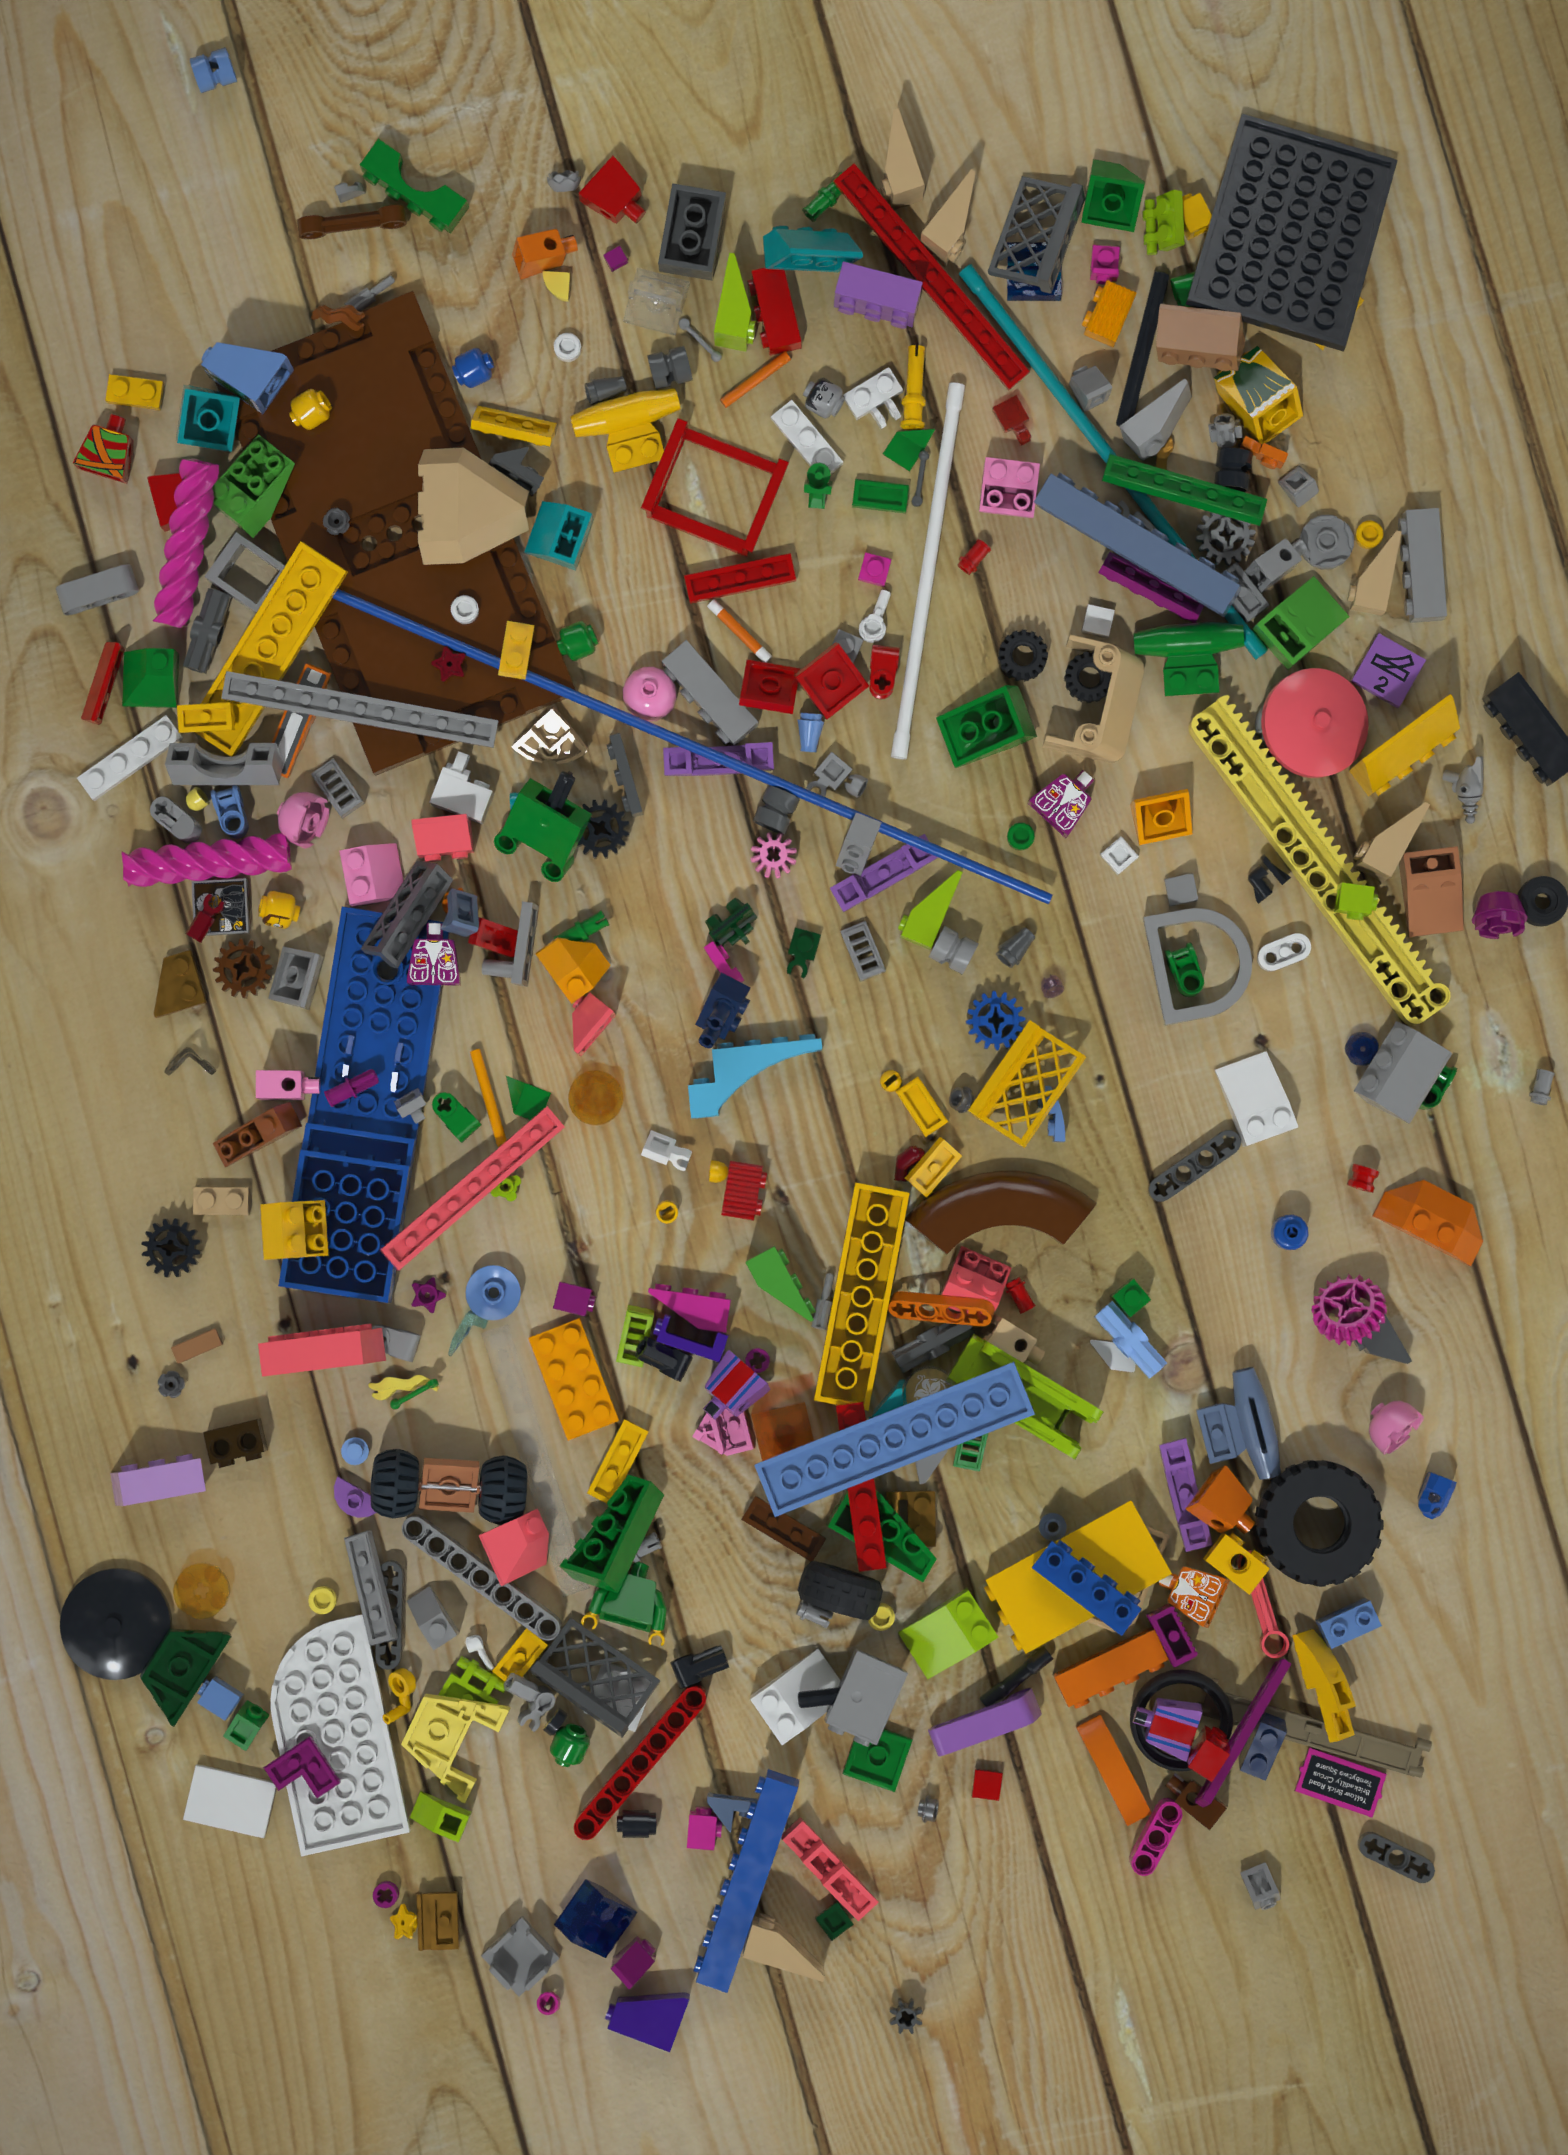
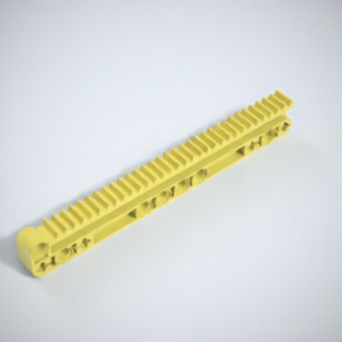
M1230 696L1220 697L1191 720L1189 724L1191 737L1399 1018L1410 1026L1424 1022L1449 1002L1451 996L1448 987L1441 983L1434 984L1429 976L1433 970L1431 968L1423 970L1422 967L1426 961L1416 960L1419 951H1409L1413 943H1403L1406 937L1405 933L1397 935L1396 932L1400 927L1399 924L1391 926L1390 922L1393 916H1383L1387 909L1386 907L1376 908V911L1372 910L1371 915L1363 916V920L1347 919V914L1334 912L1335 909H1330L1327 906V896L1332 895L1336 897L1337 887L1340 883L1366 885L1367 881H1357L1360 872L1351 873L1350 870L1354 865L1353 862L1345 864L1344 860L1347 854H1337L1341 846H1331L1334 837L1324 836L1328 830L1327 827L1320 829L1317 827L1321 822L1320 818L1311 819L1315 811L1313 809L1305 810L1308 804L1307 800L1303 802L1298 801L1301 792H1291L1295 784L1286 785L1285 781L1288 775L1280 776L1278 774L1282 768L1281 765L1272 766L1275 757L1266 758L1269 749H1260L1259 746L1262 740L1252 739L1256 733L1255 730L1247 732L1246 728L1249 722L1240 723L1239 720L1243 714H1234L1233 711L1236 705L1226 704ZM1206 722L1207 728L1198 731L1196 728L1198 724ZM1214 732L1216 735L1206 743L1205 739ZM1212 743H1222L1225 747V753L1223 755L1215 754L1212 751ZM1230 754L1232 758L1223 765L1221 761L1225 760ZM1231 766L1240 767L1238 775L1236 773L1233 775L1229 773ZM1278 830H1286L1289 833L1290 840L1288 843H1282L1278 840ZM1299 851L1305 854L1306 863L1304 865H1298L1294 862V852ZM1312 873L1321 876V887H1314L1310 883L1309 878ZM1384 963L1386 965L1385 973L1381 972L1378 974L1376 971L1379 967L1378 964ZM1392 975L1396 977L1395 979L1388 981L1386 984L1383 982ZM1394 983L1400 984L1404 989L1401 998L1395 997L1391 992ZM1432 989L1441 992L1442 1000L1439 1004L1433 1003L1430 999ZM1409 997L1412 999L1407 1002L1408 1004L1400 1005V1002L1407 1000ZM1417 1007L1419 1009V1012L1416 1014L1417 1017L1411 1018L1409 1016L1411 1008Z

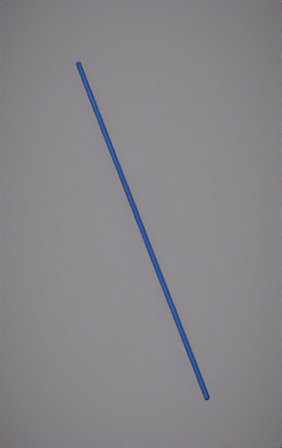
M340 589L333 596V599L499 669L501 660L499 657ZM527 670L525 681L765 784L782 789L800 799L852 821L857 812L882 822ZM885 822L881 823L878 832L1048 905L1053 896L1051 893Z

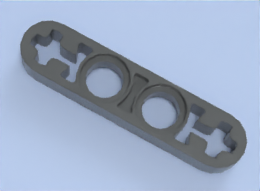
M1225 1130L1217 1134L1154 1178L1148 1185L1149 1196L1154 1201L1164 1202L1236 1153L1241 1145L1239 1135L1231 1130ZM1224 1135L1227 1138L1233 1137L1235 1141L1232 1143V1146L1234 1148L1230 1150L1227 1147L1219 1151L1223 1155L1219 1159L1217 1151L1210 1144L1214 1142L1215 1147H1218L1224 1142L1222 1138ZM1203 1150L1209 1151L1213 1156V1161L1209 1166H1203L1198 1161V1155ZM1180 1166L1187 1167L1191 1172L1190 1178L1185 1182L1179 1181L1175 1176L1176 1169ZM1170 1174L1171 1180L1178 1188L1174 1190L1173 1185L1165 1189L1166 1195L1164 1197L1161 1194L1155 1195L1153 1192L1156 1190L1155 1184L1157 1182L1160 1185L1165 1184L1169 1181L1165 1176Z
M392 1560L383 1563L381 1570L383 1574V1571L388 1570L389 1566H393V1571H398V1576L393 1577L392 1586L398 1585V1590L393 1588L386 1589L387 1594H394L398 1600L397 1606L391 1609L394 1623L397 1626L398 1638L387 1641L397 1640V1645H391V1654L396 1655V1659H393L391 1664H386V1659H382L381 1654L386 1653L387 1644H376V1662L382 1669L386 1670L395 1668L400 1663L402 1657L404 1571L401 1564ZM383 1575L385 1586H387L389 1578Z

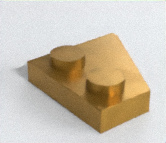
M188 950L163 958L154 1017L159 1018L207 1003L192 951Z

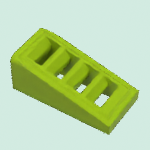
M628 1305L616 1362L643 1367L644 1362L637 1359L635 1355L623 1352L624 1349L636 1351L638 1344L626 1342V1338L641 1341L645 1336H650L654 1310ZM631 1317L647 1320V1323L631 1320ZM632 1327L645 1330V1332L642 1334L628 1331V1329Z

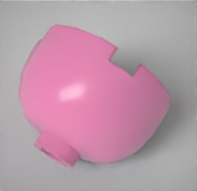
M642 667L634 671L626 679L623 687V702L627 710L632 715L648 722L658 721L673 710L677 700L674 682L662 669L656 667Z
M309 792L293 794L285 802H282L278 808L277 815L280 832L286 836L289 842L304 849L311 847L314 843L310 841L315 836L320 838L327 825L329 808L325 807V803H328V801Z
M1392 1401L1387 1405L1380 1403L1371 1412L1373 1419L1369 1424V1435L1372 1442L1384 1455L1386 1453L1390 1454L1410 1438L1408 1434L1411 1432L1412 1427L1415 1430L1419 1428L1424 1416L1412 1405L1402 1401Z

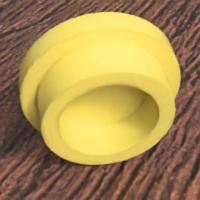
M880 1603L876 1615L868 1620V1623L875 1630H887L895 1620L893 1609L886 1603Z

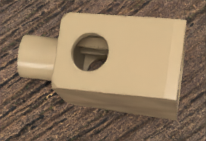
M995 1314L991 1323L983 1326L978 1334V1337L993 1344L1022 1363L1027 1359L1033 1364L1038 1365L1045 1354L1044 1350L1035 1346L1036 1338ZM1018 1340V1345L1014 1347L1015 1342Z

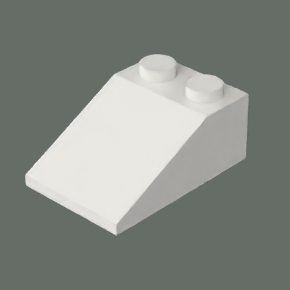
M1267 1051L1215 1070L1237 1133L1241 1139L1242 1147L1298 1128L1290 1102Z
M817 1648L750 1696V1700L781 1745H783L823 1716L830 1707V1705L800 1708L798 1693L801 1691L836 1688L841 1680Z

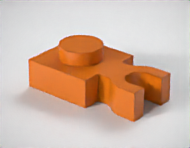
M1245 436L1240 446V449L1251 451L1252 455L1256 456V459L1261 460L1260 463L1269 469H1276V467L1281 469L1288 456L1287 452L1266 443L1261 444Z

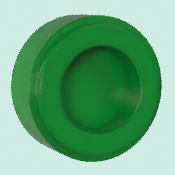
M1026 823L1012 825L1007 833L1008 844L1015 850H1026L1034 842V831Z

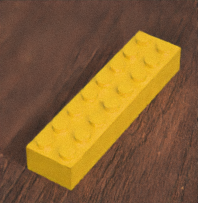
M856 1182L854 1184L814 1401L835 1405L863 1402L864 1410L869 1411L910 1194L908 1192Z

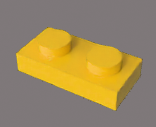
M109 374L105 401L108 404L161 410L165 384L163 381Z
M507 621L499 676L526 680L534 625Z
M233 702L177 705L179 733L235 730Z
M939 1137L904 1179L927 1198L962 1155L943 1138Z
M526 1628L492 1672L503 1681L507 1680L510 1673L523 1677L549 1644Z

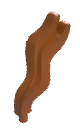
M321 305L312 312L311 316L312 320L321 317L328 324L339 321L343 322L354 331L364 327V323L360 322L365 317L364 312H359L352 305H345L336 309Z

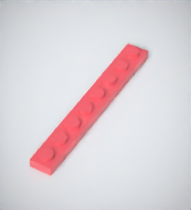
M548 1106L543 1108L384 1245L380 1251L397 1271L402 1269L565 1128V1126Z

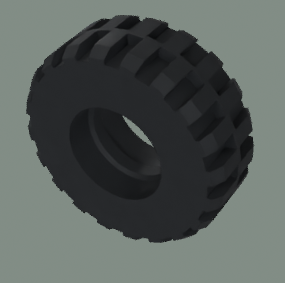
M1307 1460L1303 1461V1463L1286 1467L1285 1471L1270 1480L1271 1484L1267 1489L1264 1488L1260 1496L1262 1499L1259 1507H1256V1535L1259 1537L1261 1543L1259 1545L1263 1553L1270 1560V1563L1286 1576L1297 1582L1319 1587H1326L1329 1584L1338 1585L1344 1583V1580L1350 1577L1354 1578L1361 1573L1360 1570L1365 1565H1369L1374 1559L1372 1555L1375 1549L1380 1547L1382 1541L1379 1539L1380 1532L1384 1529V1520L1381 1519L1380 1514L1382 1508L1380 1502L1376 1500L1372 1487L1355 1471L1331 1461ZM1313 1497H1326L1333 1500L1340 1507L1344 1515V1529L1340 1538L1333 1545L1323 1549H1314L1304 1545L1296 1536L1293 1526L1294 1516L1299 1506L1304 1501Z

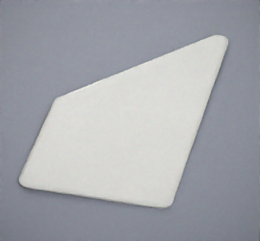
M1090 1340L1092 1346L1111 1370L1135 1372L1136 1364L1130 1357L1127 1358L1114 1342Z

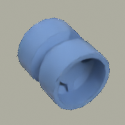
M226 47L212 51L210 57L202 54L190 58V64L201 93L216 89L218 83L226 86L237 82Z

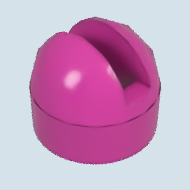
M545 1992L538 1997L537 2008L544 2015L554 2014L560 2008V1999L554 1992ZM553 1997V1998H554V2002H553V2004L551 2005L550 2009L548 2010V2009H546V2006L548 2005V2003L550 2002L551 1998Z

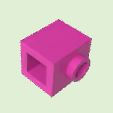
M696 1807L695 1811H690L687 1848L715 1849V1837L721 1838L722 1822L717 1820V1815L712 1812V1808Z

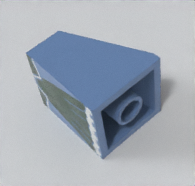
M216 342L213 348L209 347L205 351L201 364L210 379L235 396L240 397L241 400L264 414L294 371L287 356L282 353Z

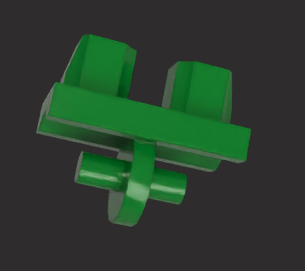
M814 463L808 469V480H805L804 493H809L808 508L825 509L826 494L831 495L832 481H829L831 472L824 463Z

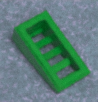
M988 1433L982 1435L980 1441L971 1439L964 1442V1444L979 1446L978 1452L962 1449L963 1443L957 1445L953 1466L980 1472ZM961 1454L977 1457L976 1463L960 1460Z

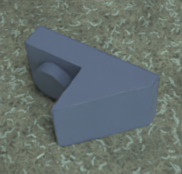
M451 888L447 896L448 913L441 926V930L467 937L476 933L479 929L477 896Z
M708 1793L707 1803L730 1833L733 1812L738 1811L739 1816L746 1817L750 1803L757 1802V1798Z

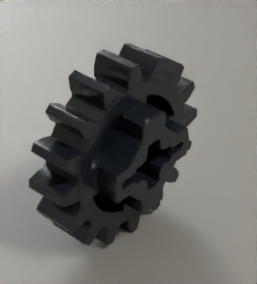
M605 799L602 805H598L596 800H593V807L590 808L583 804V809L591 814L595 812L604 813L600 817L590 818L586 826L589 828L590 835L587 840L582 835L577 848L584 846V855L592 851L594 859L598 858L599 853H603L604 858L608 859L609 851L617 855L618 850L616 847L618 845L626 846L622 838L630 836V833L624 830L625 827L630 825L629 821L621 820L626 815L625 812L617 813L618 805L614 803L610 808ZM614 818L618 822V834L611 828ZM604 823L608 834L599 833L595 835L596 830L592 824L601 826ZM609 841L611 843L605 847H596L599 842Z
M174 1218L173 1223L170 1225L168 1219H163L162 1227L158 1223H154L153 1228L155 1231H146L145 1234L149 1237V1241H143L141 1245L146 1246L148 1251L143 1252L142 1256H149L150 1260L146 1265L147 1267L155 1265V1274H159L164 1270V1277L169 1278L173 1271L176 1277H181L182 1269L186 1273L191 1272L190 1263L198 1265L199 1262L194 1257L203 1252L196 1249V1245L201 1244L202 1240L194 1239L198 1231L196 1229L189 1231L190 1223L185 1222L180 1226V1220ZM169 1230L167 1237L161 1241L156 1240L161 1233ZM181 1232L187 1237L189 1246L185 1245L182 1241ZM173 1242L175 1246L182 1248L183 1251L172 1252L170 1255V1250L162 1248L161 1245L172 1244ZM155 1251H159L163 1257L162 1263L157 1259ZM183 1255L188 1256L183 1263L175 1266L178 1258Z

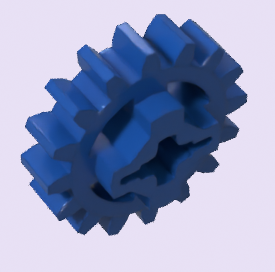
M992 991L991 998H988L983 993L981 995V1003L977 1000L972 1002L976 1009L967 1010L972 1019L966 1020L965 1023L973 1027L968 1034H976L978 1036L975 1039L976 1044L981 1040L984 1041V1049L986 1050L990 1044H994L995 1051L999 1050L1002 1043L1006 1048H1009V1040L1016 1041L1018 1037L1015 1033L1022 1032L1024 1029L1019 1026V1023L1024 1022L1026 1019L1018 1015L1023 1010V1007L1015 1008L1014 1004L1017 999L1006 1000V992L1002 994L1001 998L997 997L996 991ZM1000 1003L1008 1007L1012 1014L1007 1015L1000 1009ZM989 1004V1012L985 1016H978L981 1008ZM994 1008L997 1017L1003 1020L998 1025L996 1031L993 1023L988 1022V1019L993 1017ZM1013 1025L1011 1032L1002 1038V1029L1005 1026ZM979 1027H985L991 1033V1038L986 1037Z

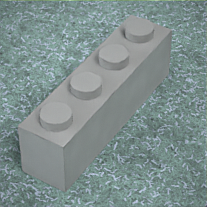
M1439 508L1406 510L1402 514V518L1398 519V531H1402L1401 535H1403L1404 545L1400 547V558L1402 562H1405L1406 572L1402 574V584L1408 593V599L1404 601L1405 615H1409L1410 623L1443 621L1447 617Z
M687 640L662 660L665 674L673 682L676 680L682 687L679 692L689 704L693 701L700 708L698 711L700 717L707 724L712 722L718 730L715 733L725 745L730 742L732 746H736L758 727V721L745 706L739 705V699Z

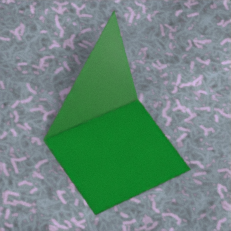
M935 429L897 431L883 452V455L910 472L919 458V453L925 449Z
M506 1076L513 1113L531 1120L546 1107L551 1093Z

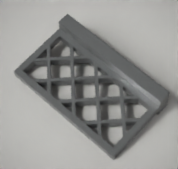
M1022 176L991 260L988 274L1039 286L1042 292L1052 293L1085 201L1083 185L1072 183L1071 187ZM1026 186L1037 188L1040 192L1039 195L1028 201L1023 195ZM1055 193L1064 194L1063 201L1052 207L1048 197ZM1044 200L1049 209L1035 216L1030 206ZM1027 209L1032 218L1018 224L1015 220L1016 214ZM1053 215L1056 220L1055 224L1044 230L1039 221ZM1036 224L1040 233L1026 239L1022 230ZM1018 232L1023 242L1009 248L1006 243L1007 238ZM1044 238L1047 243L1046 249L1035 254L1030 245ZM1027 247L1032 256L1018 263L1013 254ZM1010 256L1014 263V266L1006 270L997 268L999 261ZM1036 262L1039 268L1036 277L1025 275L1022 268Z
M572 1618L568 1620L539 1662L536 1661L531 1668L533 1676L621 1738L626 1734L629 1725L660 1683L658 1678ZM573 1627L582 1633L583 1643L567 1646L566 1635ZM585 1636L588 1637V1638H589L590 1640H592L593 1642H587V1643H586V1638H585ZM563 1641L564 1647H559V1648H557V1647L560 1645V1643ZM597 1645L602 1647L605 1659L589 1662L587 1647ZM584 1648L586 1662L570 1665L568 1651ZM565 1652L567 1666L555 1668L547 1662L553 1653ZM608 1652L615 1657L608 1658ZM622 1661L626 1664L628 1675L612 1677L609 1663ZM606 1664L608 1678L592 1681L590 1666ZM587 1667L589 1682L577 1684L572 1680V1669ZM630 1668L638 1673L631 1674ZM561 1671H568V1677ZM645 1677L652 1682L646 1691L634 1693L632 1678ZM629 1679L631 1694L615 1697L612 1682ZM609 1683L611 1697L597 1698L594 1694L593 1685ZM590 1686L591 1693L583 1687ZM636 1697H641V1698L639 1699V1701L637 1702V1704H636L635 1698H636ZM632 1698L633 1709L626 1718L617 1712L616 1701ZM612 1702V1703H613V1708H611V1707H610L609 1705H607L606 1703Z

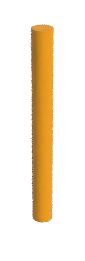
M476 1049L470 1051V1055L496 1144L499 1147L507 1139L481 1050Z

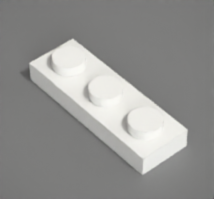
M790 400L771 416V420L809 466L814 463H824L829 467L832 474L843 465L841 458L793 400Z

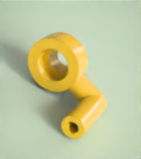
M399 1668L389 1675V1686L392 1692L399 1697L400 1705L382 1716L386 1724L394 1722L411 1711L410 1694L416 1689V1679L413 1673L405 1668Z

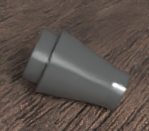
M623 376L590 379V382L584 385L590 405L610 400L621 393L627 392Z
M1023 927L1017 934L998 946L999 950L996 956L1009 968L1019 965L1035 939L1034 934Z

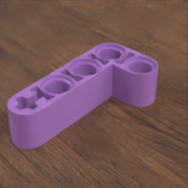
M1027 1688L1010 1695L1004 1701L935 1725L928 1729L937 1755L943 1756L1030 1725L1042 1715L1032 1688Z

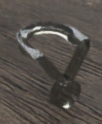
M186 1047L168 1064L164 1073L168 1076L171 1075L188 1057L200 1064L211 1075L217 1070L207 1060H202L193 1049Z

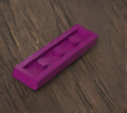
M1109 552L1098 572L1109 581L1117 582L1128 588L1132 593L1141 595L1153 601L1157 606L1164 607L1176 613L1180 618L1193 623L1197 621L1204 605L1112 552Z

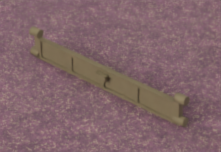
M1211 1678L1218 1684V1679ZM1224 1692L1232 1708L1233 1724L1238 1726L1252 1700ZM1208 1693L1204 1703L1196 1702L1201 1704L1203 1716L1220 1720L1218 1707ZM1268 1705L1264 1711L1286 1721L1287 1734L1284 1738L1286 1740L1413 1777H1422L1424 1767L1418 1766L1422 1751L1430 1752L1432 1741L1417 1738L1416 1745L1413 1747L1358 1730H1354V1736L1330 1743L1323 1720Z

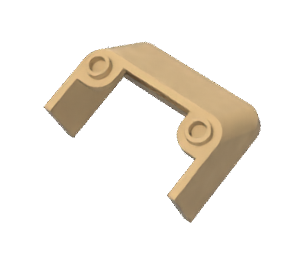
M1070 635L1066 643L1067 648L1084 652L1088 651V653L1094 651L1093 662L1095 666L1101 671L1112 673L1100 725L1086 723L1078 727L1073 742L1046 735L1042 747L1115 763L1124 756L1143 679L1144 664L1140 658L1112 644Z

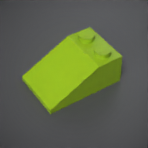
M729 252L714 328V344L718 347L747 352L748 344H753L756 321L751 320V309L735 253Z
M965 1588L898 1632L927 1679L953 1666L999 1638L968 1588Z

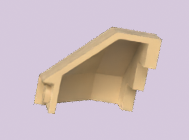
M465 448L424 449L418 464V476L423 478V492H418V515H421L423 521V530L418 531V544L423 565L465 563L529 530L525 506L529 495L528 490Z

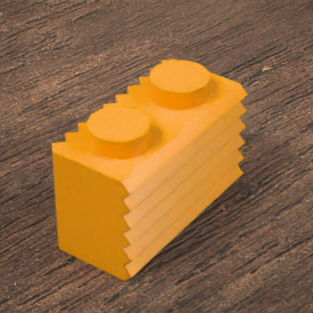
M1109 280L1106 281L1104 288L1098 286L1092 300L1097 303L1093 312L1087 311L1082 326L1086 327L1084 335L1114 348L1137 293Z

